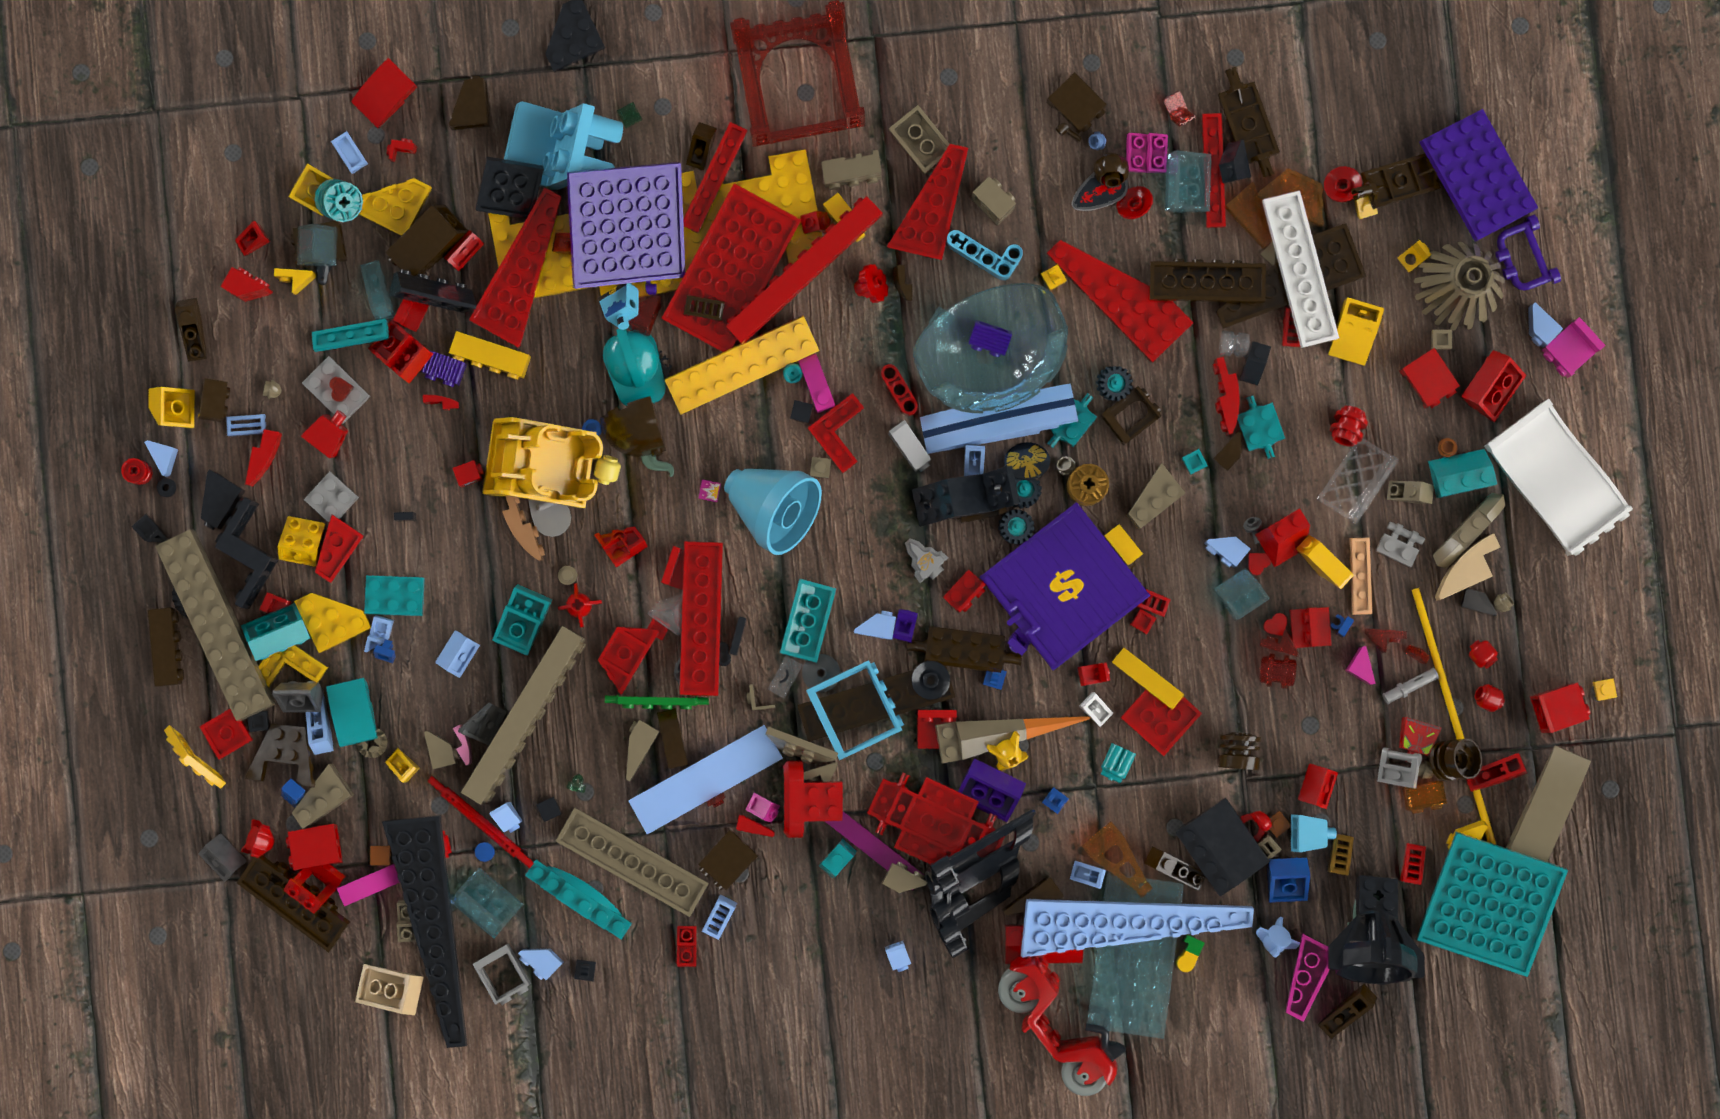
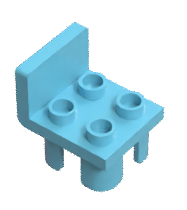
M522 101L517 103L504 159L542 165L544 171L540 187L558 190L567 186V172L615 168L612 163L584 156L586 147L601 150L604 140L613 143L620 142L623 133V123L593 114L595 106L584 103L561 113Z

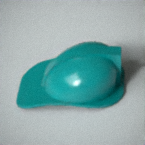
M617 329V335L610 338L604 346L603 360L619 400L625 406L629 402L649 396L653 403L660 401L665 394L666 384L654 338L647 331L641 329L632 331Z

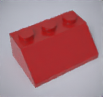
M1493 350L1461 397L1473 409L1495 422L1526 377V374L1510 356Z

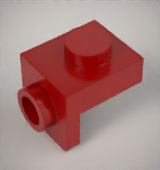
M401 138V141L391 140V145L388 144L386 154L391 162H395L397 151L416 154L417 146L410 139Z
M814 211L800 216L804 234L813 232L825 233V230L831 223L827 212Z
M1107 662L1077 667L1081 686L1110 681V670Z

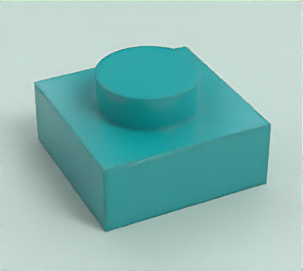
M1200 449L1182 457L1190 475L1208 466Z

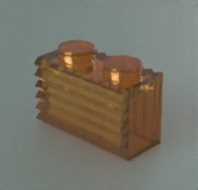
M1443 781L1418 784L1416 788L1402 787L1406 810H1412V814L1424 812L1423 808L1431 807V810L1441 809L1443 804H1447Z

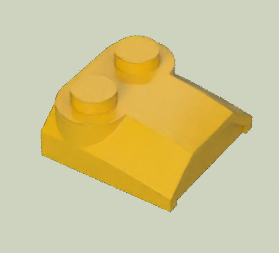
M307 164L288 197L323 216L316 207L315 193L320 184L333 178Z

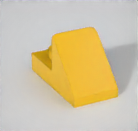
M274 268V276L280 282L291 283V280H293L292 293L295 295L316 278V273L313 271Z

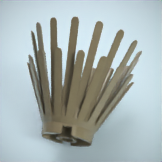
M1457 242L1466 254L1464 255L1450 244H1446L1442 248L1457 258L1437 251L1430 252L1431 259L1448 264L1422 262L1419 265L1420 268H1423L1424 273L1442 274L1415 278L1414 283H1421V288L1437 285L1416 294L1415 299L1419 300L1428 295L1430 296L1425 298L1426 303L1437 299L1422 310L1424 315L1443 303L1434 311L1435 315H1440L1435 321L1436 325H1440L1455 307L1448 319V323H1453L1450 330H1456L1467 308L1463 324L1468 325L1467 329L1469 330L1473 327L1478 300L1479 321L1483 323L1487 320L1486 295L1491 311L1494 312L1497 309L1492 289L1500 299L1503 298L1502 289L1493 279L1501 283H1505V279L1500 276V273L1493 271L1501 268V265L1499 263L1493 264V260L1490 259L1492 256L1491 252L1487 251L1483 258L1479 245L1473 244L1474 255L1467 244ZM1469 273L1475 276V281L1469 278Z

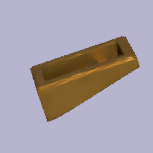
M1337 834L1336 838L1333 839L1328 872L1349 875L1354 837ZM1338 840L1348 842V846L1338 844ZM1337 848L1347 849L1346 853L1337 852ZM1336 855L1345 857V861L1337 860ZM1335 863L1344 865V868L1335 867Z

